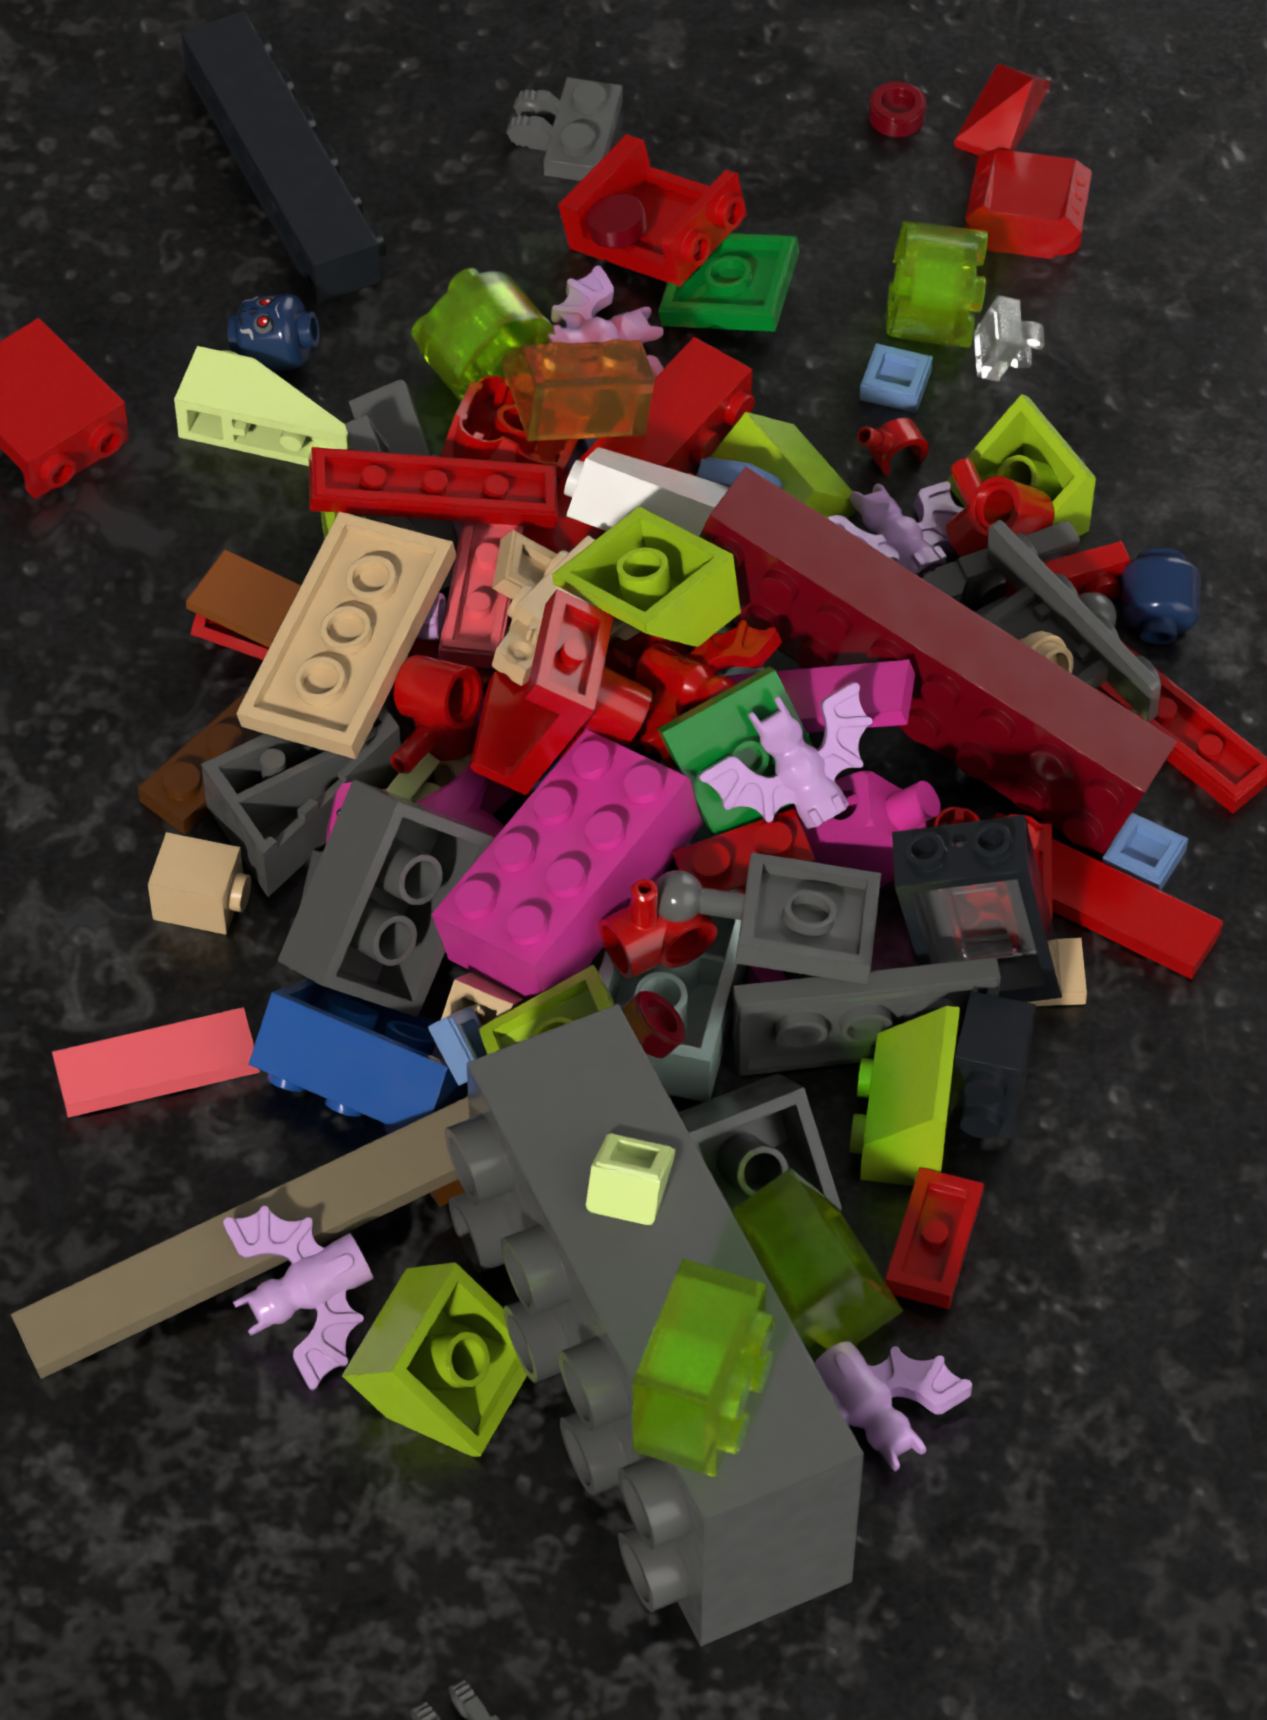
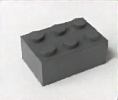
M353 779L277 961L322 986L418 1017L445 954L444 946L431 914L490 845L493 836L446 813Z

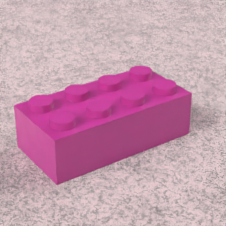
M586 729L431 914L448 959L527 1000L536 997L586 969L604 947L599 932V921L629 906L631 902V887L635 881L639 879L654 881L661 877L674 861L672 851L685 847L703 825L690 778Z

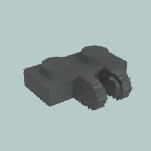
M567 77L561 100L549 91L520 90L513 106L518 116H513L511 123L508 124L506 134H508L511 143L514 142L516 146H528L529 149L546 151L544 157V176L581 181L609 152L622 104V85Z

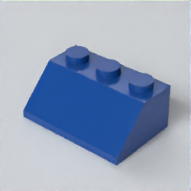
M309 978L271 993L248 1064L268 1073L267 1080L275 1086L295 1092H301L306 1089L325 1097V1105L338 1113L354 1117L364 1114L384 1123L383 1129L388 1134L464 1099L468 1093V1083L466 1082L458 1086L428 1029V1026L437 1021L421 1014L415 1017L322 986Z

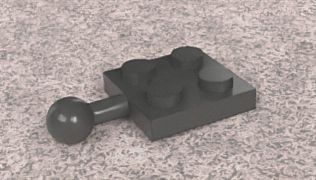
M751 852L745 894L704 888L692 874L686 871L674 870L663 874L655 882L658 887L657 914L669 922L688 921L697 914L741 920L735 961L737 964L867 984L872 963L881 873Z

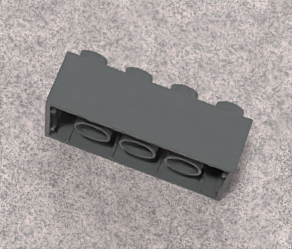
M619 1004L467 1062L469 1119L445 1128V1141L448 1153L464 1190L463 1193L449 1198L452 1221L461 1246L477 1273H483L503 1264L506 1266L512 1285L520 1300L504 1307V1318L514 1350L532 1382L537 1383L559 1373L562 1374L568 1394L577 1412L560 1419L561 1433L569 1458L582 1485L591 1496L619 1486L635 1526L618 1534V1542L628 1575L644 1606L650 1612L678 1602L701 1647L851 1583L863 1452ZM611 1133L675 1149L674 1160L659 1211L651 1225L592 1213L586 1208L591 1166L607 1134L610 1135Z

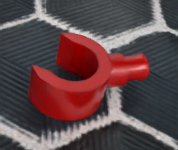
M909 418L891 420L880 428L865 426L857 434L858 443L868 448L870 455L882 473L887 477L890 472V461L899 450L909 446L921 464L929 453L928 442L913 420Z

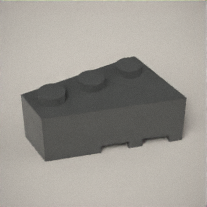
M383 705L357 759L264 733L201 764L207 809L231 844L240 847L242 860L268 897L311 858L313 850L318 851L326 844L327 824L334 794L342 783L353 782L354 779L382 790L396 778L399 772L393 768L390 757L401 746L400 727Z

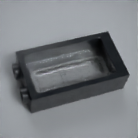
M1025 815L892 832L895 890L919 966L997 957L1001 976L998 997L1022 1002L1062 998L1058 941Z

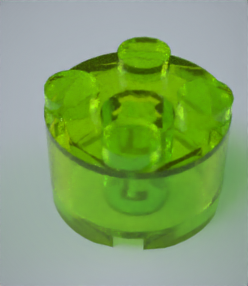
M904 221L902 223L893 258V263H897L894 282H890L888 292L886 332L889 334V337L970 348L975 323V315L970 313V311L980 313L985 296L986 278L977 276L976 265L983 266L988 241L987 231L918 221Z
M468 268L456 274L449 283L448 292L433 306L429 313L415 322L411 331L412 338L418 344V350L422 357L460 402L471 381L478 383L482 377L488 375L501 376L514 381L522 387L539 345L552 347L548 342L549 334L555 335L553 325L509 275L502 272L480 274L475 268Z

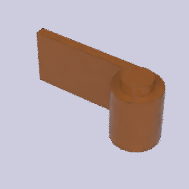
M224 550L186 600V609L270 648L301 585Z

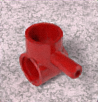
M962 458L953 463L950 470L966 508L947 521L946 532L951 545L960 557L988 548L989 526L998 520H1002L1015 534L1022 533L1023 535L1053 526L1054 506L1052 500L1044 491L1002 476L991 477L982 482L972 459Z
M419 654L409 657L403 663L395 680L394 702L399 713L413 718L416 730L390 757L391 764L397 772L409 774L428 753L439 761H451L465 757L473 752L480 722L478 711L483 695L482 679L475 668Z
M604 666L595 711L564 748L559 761L586 729L621 746L628 745L645 720L651 704L652 690Z
M650 879L635 881L631 887V902L629 906L599 921V932L604 948L615 968L626 979L638 976L660 964L666 968H678L689 964L704 954L717 936V927L708 915L697 914L694 918L684 922H669L657 914L658 887L655 883L658 879L654 881Z

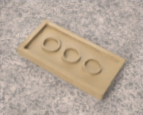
M339 511L236 713L241 727L357 759L396 680L397 674L405 662L457 557L453 542Z

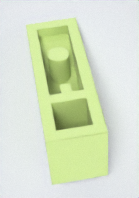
M196 347L174 398L178 435L180 438L309 466V456L312 447L348 449L351 447L344 423L256 359L242 356L232 351Z

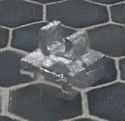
M998 295L975 329L977 377L999 382L1010 365L1015 368H1030L1032 365L1031 347L1036 349L1044 347L1043 326L1032 321L1021 322L1020 300Z

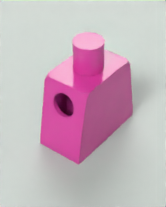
M859 771L835 780V783L841 788L848 800L849 806L846 810L817 827L806 828L797 813L795 804H790L778 811V814L795 809L816 863L881 873L880 888L894 880L892 832L926 828V821L939 815L940 801L933 787L926 781H919L907 788L900 789L872 771Z

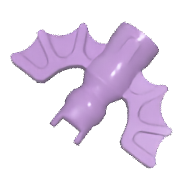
M595 266L588 276L579 280L571 278L567 280L566 294L568 297L560 305L552 306L551 320L555 323H560L564 328H560L559 325L546 328L545 333L541 337V345L560 349V354H562V374L584 366L592 374L591 387L593 389L605 385L615 386L629 394V398L633 400L644 391L664 368L658 358L653 355L625 356L616 353V351L619 349L632 350L640 346L641 343L657 340L663 336V328L650 326L647 319L651 316L650 307H642L632 312L618 314L610 320L594 317L600 310L612 304L614 287L602 267Z
M949 482L932 485L920 489L914 502V507L919 517V523H917L913 518L902 515L900 507L889 496L883 485L878 483L874 485L873 493L863 495L857 491H852L850 494L851 504L861 514L864 525L877 535L857 528L841 515H834L828 517V519L920 578H923V573L927 574L929 570L934 572L935 568L947 564V555L942 549L947 552H953L954 548L947 536L946 523L962 511L963 508L957 506L952 500L950 494L951 484Z
M850 682L822 699L820 709L824 719L825 731L822 745L818 749L805 743L799 722L791 717L780 696L774 698L778 710L761 721L753 712L747 714L760 736L761 746L766 753L775 759V775L770 777L758 775L749 770L737 757L726 756L698 774L699 780L709 784L716 790L722 800L721 805L724 809L729 810L739 806L751 807L757 810L765 821L771 822L779 808L786 804H795L797 813L807 829L821 825L846 810L849 806V802L841 788L835 783L836 775L846 768H861L864 764L860 759L858 744L864 730L872 724V718L867 717L861 707L859 684Z
M262 1206L257 1213L246 1218H225L223 1221L224 1228L240 1257L250 1259L263 1255H274L288 1259L291 1262L284 1277L262 1282L256 1290L233 1301L235 1307H240L248 1303L258 1323L248 1330L250 1336L273 1324L286 1322L298 1309L316 1310V1323L308 1337L294 1349L293 1360L308 1388L312 1391L317 1389L319 1382L328 1372L339 1366L345 1367L347 1365L348 1359L345 1349L347 1337L364 1320L363 1315L355 1312L348 1305L345 1295L347 1290L357 1288L373 1279L365 1258L350 1233L330 1243L326 1248L319 1246L312 1236L311 1217L295 1222L285 1221L269 1211L267 1206Z
M849 1341L841 1342L831 1347L814 1363L846 1423L863 1428L869 1444L873 1449L881 1453L894 1471L900 1468L898 1456L911 1448L919 1454H924L927 1449L919 1436L912 1430L908 1418L902 1412L892 1407V1398H909L922 1404L934 1414H943L970 1397L972 1391L971 1381L962 1380L952 1374L944 1364L943 1356L939 1355L932 1360L918 1361L905 1356L897 1346L892 1347L888 1358L876 1366L867 1365L861 1353Z

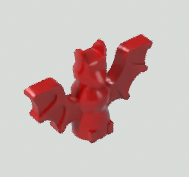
M741 620L736 628L723 634L712 635L699 647H695L693 651L686 655H682L675 649L659 643L651 645L646 649L636 667L637 682L650 688L654 695L644 720L647 723L646 732L640 738L645 751L648 754L657 753L662 757L666 766L674 770L676 765L657 728L681 716L686 708L693 709L737 685L731 678L720 675L715 676L718 671L730 667L751 669L762 667L782 643L777 629L771 627L767 628V630H759L750 627L746 620Z

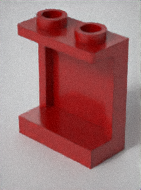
M625 135L558 204L570 249L677 286H681L699 266L703 265L709 255L747 216L737 173L725 170L708 186L650 166L644 140ZM610 195H632L638 198L644 206L648 223L645 234L635 243L623 248L612 249L597 245L591 238L586 218L590 207L598 200Z
M39 318L0 341V449L22 470L26 491L34 499L39 498L53 488L65 485L75 474L99 459L111 456L121 445L129 440L125 402Z
M556 589L545 603L529 681L521 686L513 682L508 675L497 670L489 679L470 762V769L473 772L524 795L529 793L595 711L614 616Z

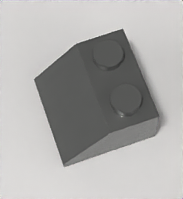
M777 1073L678 1112L750 1246L842 1210L803 1086Z

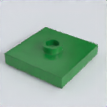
M730 233L709 255L705 263L699 266L681 286L667 283L659 308L661 326L776 332L799 255L797 236Z
M770 666L657 728L679 773L690 778L699 812L712 837L763 820L762 815L751 807L739 806L729 810L724 809L721 805L722 800L716 790L698 778V774L726 756L737 757L749 770L758 775L770 777L776 774L775 759L766 753L761 746L760 736L750 721L748 713L753 712L761 721L778 710L774 698L780 696L791 717L799 722L803 731V740L814 747L776 670ZM786 804V805L782 806L781 808L778 809V811H780L781 809H783V808L789 806L790 804Z

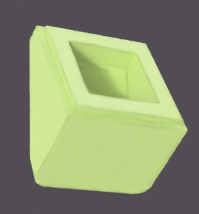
M611 1133L610 1135L607 1134L591 1166L586 1199L587 1210L600 1215L651 1225L659 1211L674 1160L675 1149Z

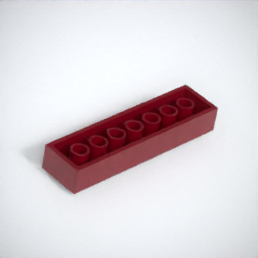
M746 466L713 509L702 529L700 538L733 554L741 613L731 621L738 625L741 620H746L750 627L759 630L775 627L782 639V643L776 650L797 662L802 669L910 660L915 672L908 725L896 726L903 730L912 740L925 744L956 764L965 774L978 778L1011 799L1020 809L1033 813L1045 822H1051L1052 826L1064 833L1070 841L1079 846L1086 847L1101 858L1178 742Z

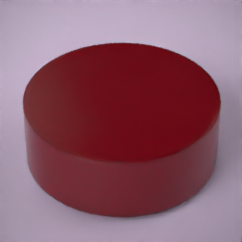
M889 82L879 86L870 97V123L878 132L891 137H905L916 133L925 122L927 104L925 95L919 88L906 82Z
M627 194L610 195L598 200L590 207L586 217L592 240L597 245L605 248H623L635 243L645 234L648 226L642 202L638 198Z
M640 991L621 1008L646 1054L659 1059L666 1058L684 1042V1023L676 1009L662 996L654 992Z

